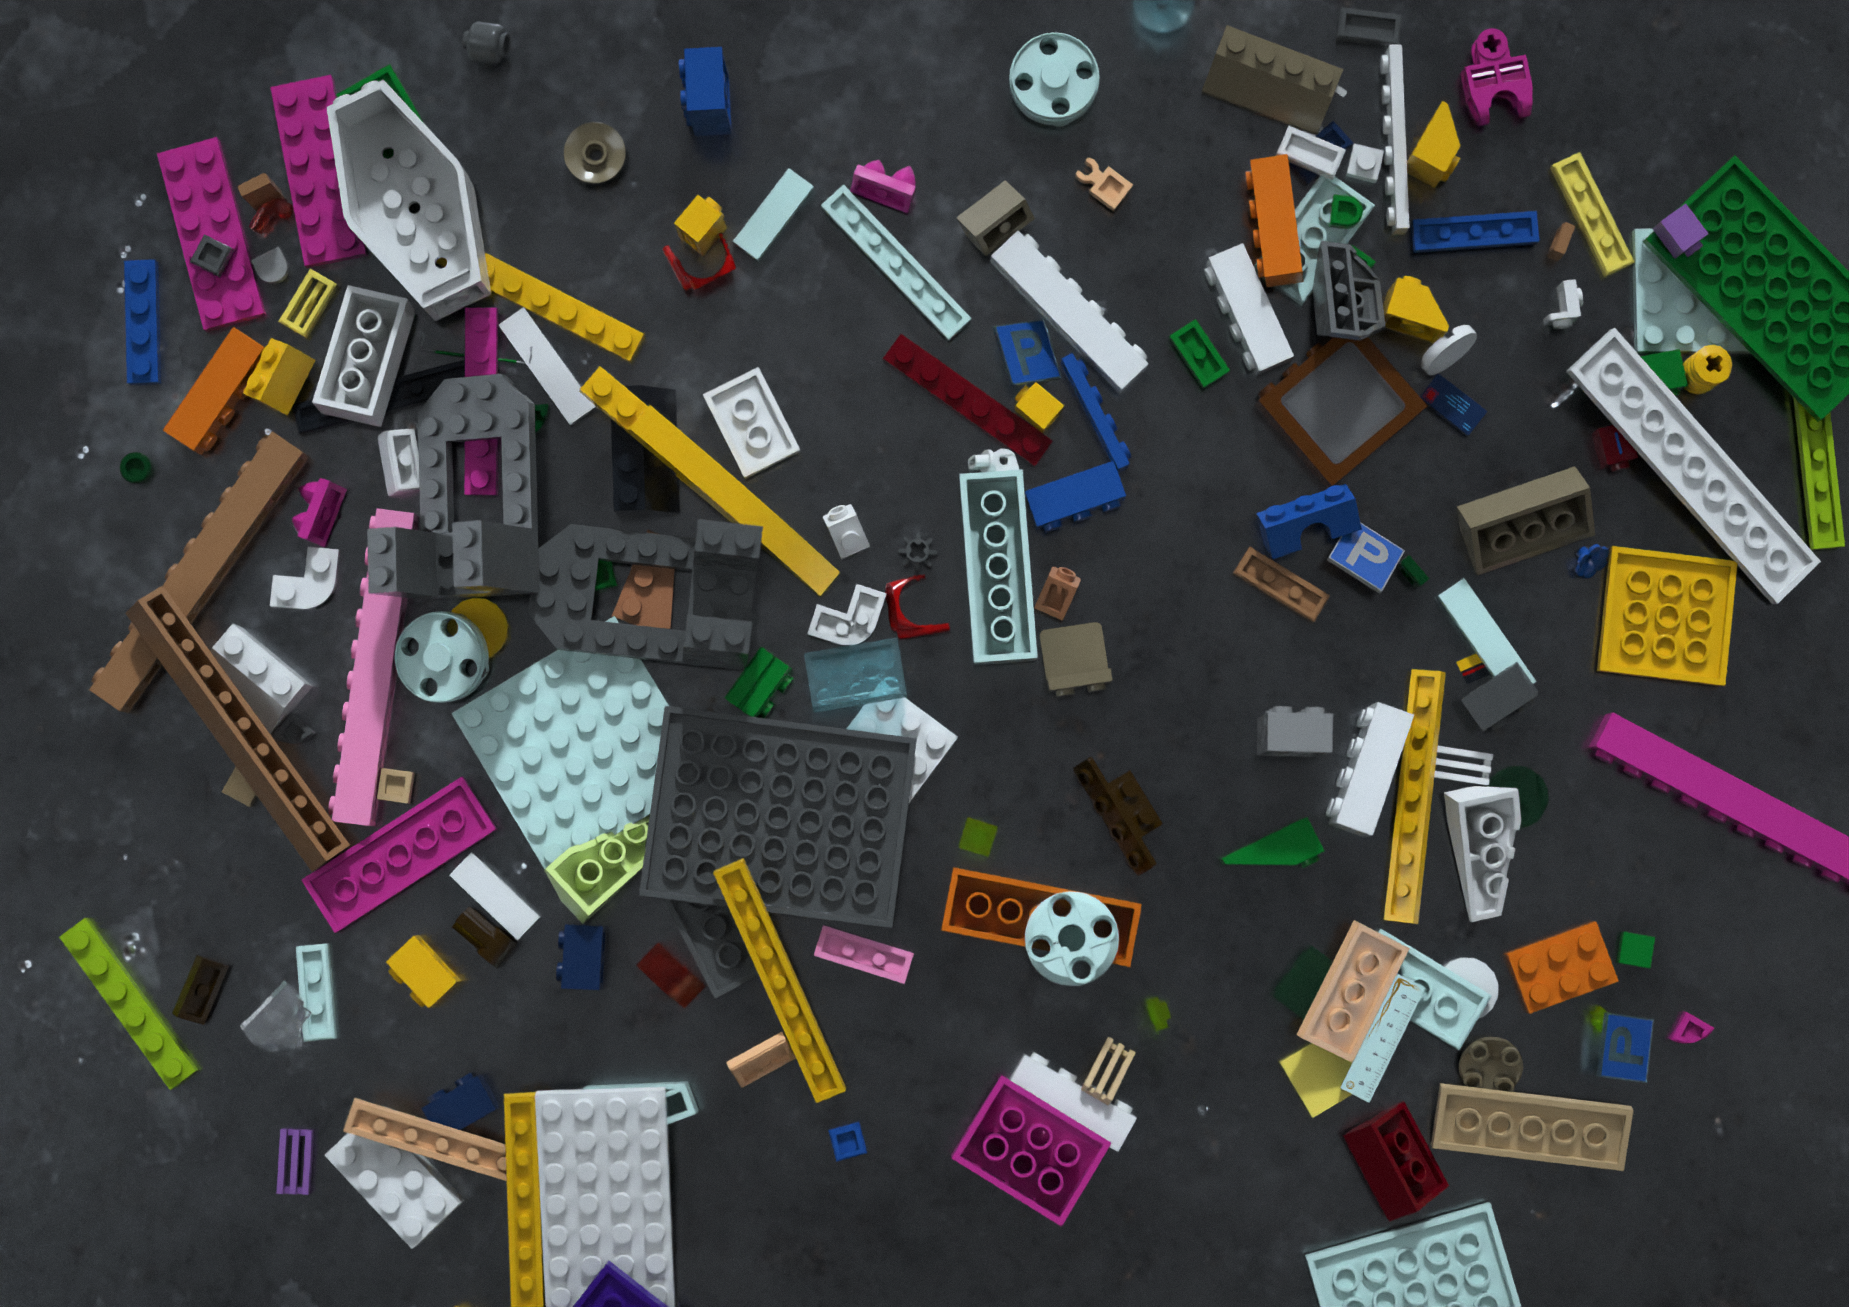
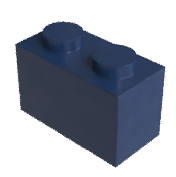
M565 924V929L559 931L558 949L563 950V962L557 963L556 980L561 981L562 989H603L607 926Z
M469 1073L455 1081L454 1083L457 1088L447 1094L444 1089H441L427 1097L426 1099L429 1104L421 1109L429 1121L462 1130L500 1108V1105L484 1076L481 1074L473 1077L472 1073Z

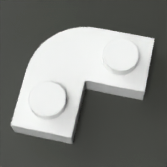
M307 547L304 578L273 575L270 606L275 608L312 610L327 601L337 588L341 551L339 549Z
M856 584L847 614L817 604L807 635L841 646H854L864 642L872 635L877 626L887 594Z

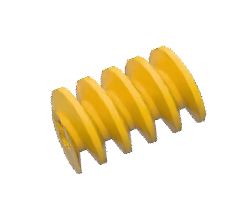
M1708 345L1687 358L1683 365L1688 386L1684 389L1692 394H1704L1728 379L1732 369V360L1728 352L1721 346Z

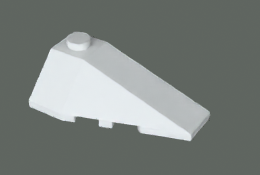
M1472 786L1444 792L1447 823L1469 921L1475 922L1501 916L1509 881L1507 878L1510 858L1513 859L1515 848L1513 847L1516 830L1520 829L1521 824L1518 789Z

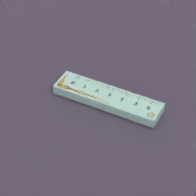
M1399 974L1396 975L1340 1087L1341 1089L1370 1103L1426 987Z

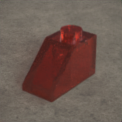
M662 941L658 942L636 964L649 979L684 1009L707 986Z

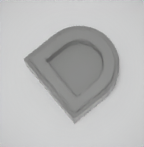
M279 246L251 260L258 276L268 284H279L289 274V264Z

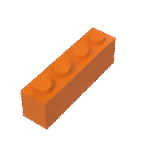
M1288 154L1251 159L1252 171L1245 172L1248 190L1254 189L1255 200H1249L1251 219L1258 218L1259 229L1253 230L1255 248H1261L1262 258L1256 259L1259 278L1265 277L1266 287L1304 282Z
M233 327L163 431L200 455L204 451H209L217 440L216 433L222 425H227L234 416V407L238 401L247 397L243 392L247 386L248 378L254 372L261 358L264 346Z

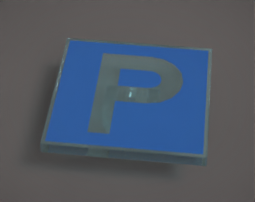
M1044 319L992 327L1009 386L1062 378Z
M1604 1012L1597 1076L1647 1083L1654 1019Z

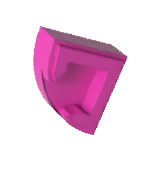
M1683 1012L1669 1040L1682 1044L1695 1043L1709 1036L1714 1027L1688 1012Z

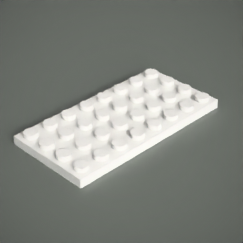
M666 1087L536 1091L535 1106L546 1307H573L608 1260L668 1307H676Z

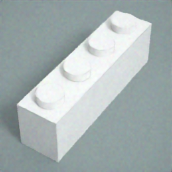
M1241 243L1209 257L1206 263L1207 268L1204 269L1206 279L1210 286L1215 285L1220 295L1217 297L1218 305L1222 313H1228L1232 324L1229 325L1234 340L1236 342L1240 341L1245 350V353H1242V357L1249 371L1254 370L1257 377L1291 362L1294 357L1293 352L1244 244Z
M1032 1052L1031 1056L1024 1053L1009 1080L1112 1143L1110 1148L1119 1152L1137 1119L1131 1114L1133 1108L1116 1099L1114 1104H1104L1080 1090L1082 1086L1075 1082L1077 1076L1062 1067L1056 1072L1047 1066L1049 1060L1035 1052Z

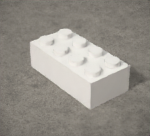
M347 286L312 401L322 414L378 427L382 426L416 312L407 298Z
M1380 702L1368 706L1366 710L1362 709L1356 727L1361 728L1359 735L1356 739L1351 740L1346 756L1350 758L1349 764L1345 769H1341L1337 778L1336 786L1340 787V790L1335 799L1331 798L1325 816L1330 817L1328 825L1361 837L1373 836L1414 714Z
M347 1133L324 1155L411 1249L418 1246L465 1201L423 1155Z

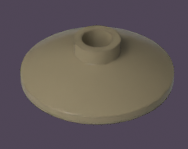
M590 122L577 127L568 136L564 146V160L571 174L577 179L590 184L604 183L614 178L622 169L626 158V148L620 134L611 126L600 122ZM595 151L602 153L601 158L597 161L591 159V154Z

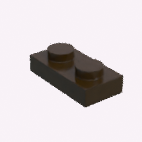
M196 955L172 1014L177 1018L204 1025L229 966L223 962Z

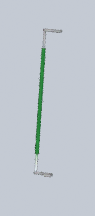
M422 332L421 337L423 338L420 346L421 351L465 357V354L422 349L425 338L424 332ZM532 354L530 355L529 363H531ZM498 358V361L526 364L517 360Z

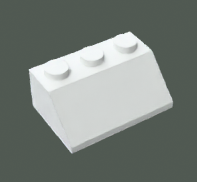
M233 623L210 651L270 734L275 732L313 687L245 629Z

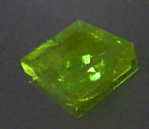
M968 817L958 848L989 857L998 826Z
M1157 996L1145 999L1144 1003L1154 1030L1159 1031L1168 1028L1166 1020L1171 1019V1015L1166 1001L1160 1002Z

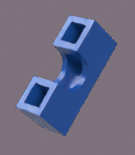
M1346 484L1334 485L1324 491L1312 495H1304L1294 501L1282 505H1274L1265 511L1256 513L1263 544L1272 559L1302 550L1301 534L1307 526L1314 523H1322L1332 539L1362 530L1356 499Z

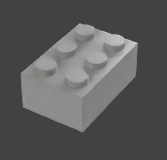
M1274 706L1273 709L1265 711L1264 715L1257 718V756L1322 757L1332 753L1333 714L1324 713L1323 707H1305V709L1297 713H1292V707Z

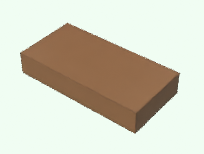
M262 173L237 187L241 196L256 211L284 199L280 188L266 173Z

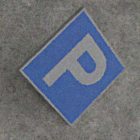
M1361 523L1362 530L1339 538L1327 561L1380 594L1405 550Z

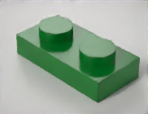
M1196 319L1169 336V339L1202 389H1205L1230 372V369Z

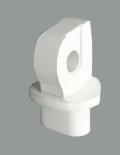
M986 449L981 455H972L968 460L970 470H981V472L1019 470L1014 452L1008 449H999L996 452ZM1000 458L1005 461V465L1000 463Z

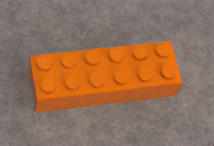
M953 867L941 930L1026 947V926L1037 906L1057 893L1078 891ZM1088 894L1098 899L1108 908L1117 924L1119 944L1112 964L1130 967L1142 904ZM1064 899L1056 901L1053 905L1054 913L1060 917L1067 916L1072 909L1070 903ZM1099 921L1094 925L1093 932L1099 938H1107L1112 933V927L1106 921ZM1037 940L1032 945L1034 949L1050 951V945L1045 940Z

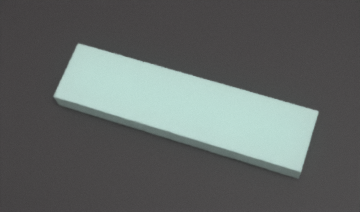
M1465 578L1437 596L1492 677L1518 662L1533 684L1537 682Z

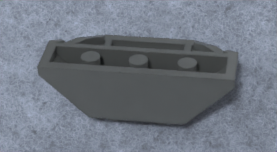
M1321 241L1319 244L1313 283L1317 335L1360 341L1383 331L1386 326L1380 279L1366 262L1356 255L1357 251L1352 245Z

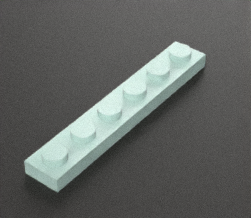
M844 184L821 205L823 211L948 341L971 321V317Z

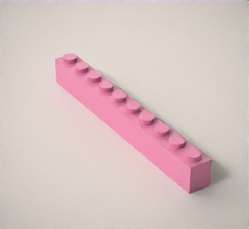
M377 508L376 516H371L369 529L400 527L418 530L420 517L415 513ZM368 547L366 548L365 559H364L365 565H367V566H368ZM367 571V578H362L360 585V596L364 597L362 609L357 610L355 623L356 627H359L358 640L353 641L351 648V658L355 659L353 671H349L346 686L350 690L349 702L344 703L342 710V720L346 721L344 733H340L337 749L338 752H341L340 765L336 764L333 772V783H337L335 796L330 798L328 812L329 815H332V821L375 827L379 799H377L381 768H384L397 679L395 649L397 641L404 630L408 598L369 594Z

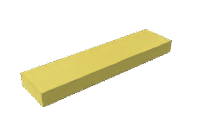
M1579 152L1553 164L1550 169L1604 278L1633 265L1635 262L1581 153Z

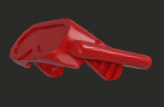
M722 232L718 236L725 249L724 264L716 274L710 277L697 278L688 274L682 267L678 257L674 256L669 245L662 249L684 290L698 289L736 269L732 254L729 252L730 249L727 247L728 244L725 242V238L722 237Z
M925 574L889 582L885 586L889 624L893 631H897L899 639L950 631L949 623L937 625L914 624L905 618L900 609L899 596L902 588L910 581L925 579Z

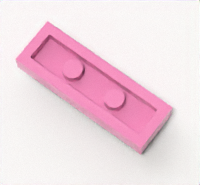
M825 925L822 927L814 952V956L905 984L914 955L912 952Z

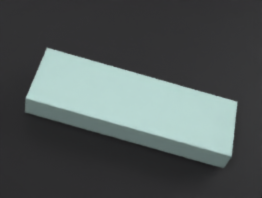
M788 168L733 240V244L759 262L814 190V186Z
M330 944L297 946L296 958L303 1042L336 1039L337 1030Z

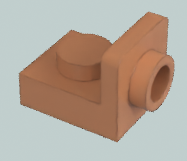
M1052 567L1034 608L1063 621L1081 579L1076 577V574L1068 568Z

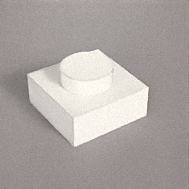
M1353 144L1345 176L1376 183L1384 151Z

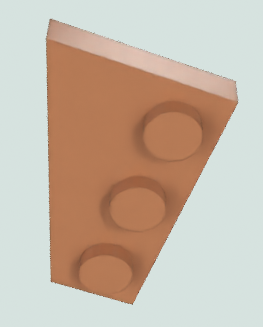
M647 530V532H646V533L658 534V533L653 532V531H651V530ZM633 565L612 617L615 616L616 619L631 625L671 629L675 569Z

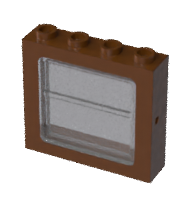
M1331 337L1332 339L1324 346L1317 343L1305 354L1308 359L1300 366L1296 362L1293 363L1281 374L1284 379L1275 386L1271 382L1258 393L1260 399L1255 406L1326 489L1339 482L1427 407L1425 402L1369 337L1360 341Z

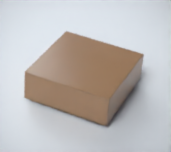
M1565 222L1557 229L1547 254L1548 258L1559 261L1565 255L1575 225Z

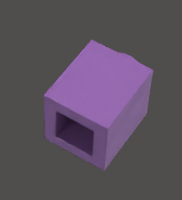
M1687 204L1681 206L1653 228L1675 259L1683 253L1687 257L1703 247L1700 241L1709 234Z

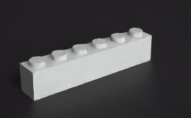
M1019 231L1015 232L991 255L990 263L1120 395L1147 369L1149 364L1146 361L1147 355L1139 346L1135 344L1132 347L1124 339L1126 336L1125 332L1115 322L1111 325L1102 316L1104 314L1102 308L1093 300L1088 302L1080 294L1082 292L1081 287L1072 278L1066 280L1059 272L1061 268L1058 263L1050 256L1045 258L1037 250L1039 248L1038 243L1029 234L1023 236Z

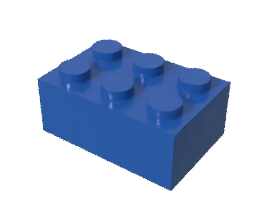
M722 47L684 49V59H679L680 79H682L683 88H685V90L680 91V98L687 127L692 126L695 136L732 134L729 73Z

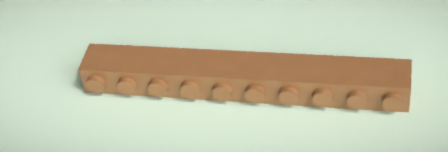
M273 431L269 436L265 435L261 438L256 446L257 453L253 459L246 461L241 466L237 474L239 478L233 487L229 486L225 489L219 499V502H221L214 513L210 512L201 524L202 531L196 539L192 538L183 549L185 555L178 564H173L165 575L166 582L163 584L164 588L190 624L193 623L309 458L308 455ZM132 622L128 627L129 634L123 642L119 641L110 652V657L112 658L105 668H99L91 680L93 685L89 689L105 702L125 713L130 712L162 666Z
M162 585L137 600L125 614L310 870L313 872L350 846Z

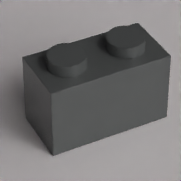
M1515 662L1465 695L1461 701L1482 731L1489 727L1495 731L1509 721L1507 715L1516 709L1521 714L1536 704L1533 698L1539 692L1519 663Z

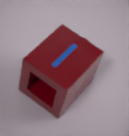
M1614 425L1598 428L1592 433L1601 469L1611 467L1612 472L1630 468V462L1639 458L1637 451Z

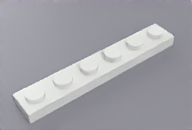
M1402 44L1389 45L1385 55H1381L1380 72L1381 74H1386V85L1382 86L1381 100L1382 104H1387V116H1383V134L1388 135V146L1384 147V164L1389 165L1390 177L1385 179L1386 196L1391 195V207H1387L1386 221L1387 226H1392V235H1405L1409 229Z

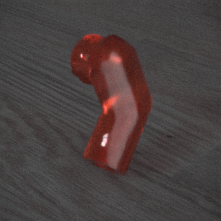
M282 197L261 204L250 222L249 228L259 234H263L272 217L279 215L283 219L289 218L294 210L293 205Z

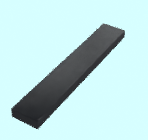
M465 359L396 377L385 414L423 405L444 379L465 377ZM313 399L293 404L292 406L298 433L301 437L356 422L322 414L312 403Z

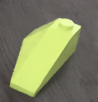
M650 815L634 824H626L623 831L616 835L612 832L604 833L586 843L568 848L545 868L544 871L560 900L582 924L589 920L642 871Z

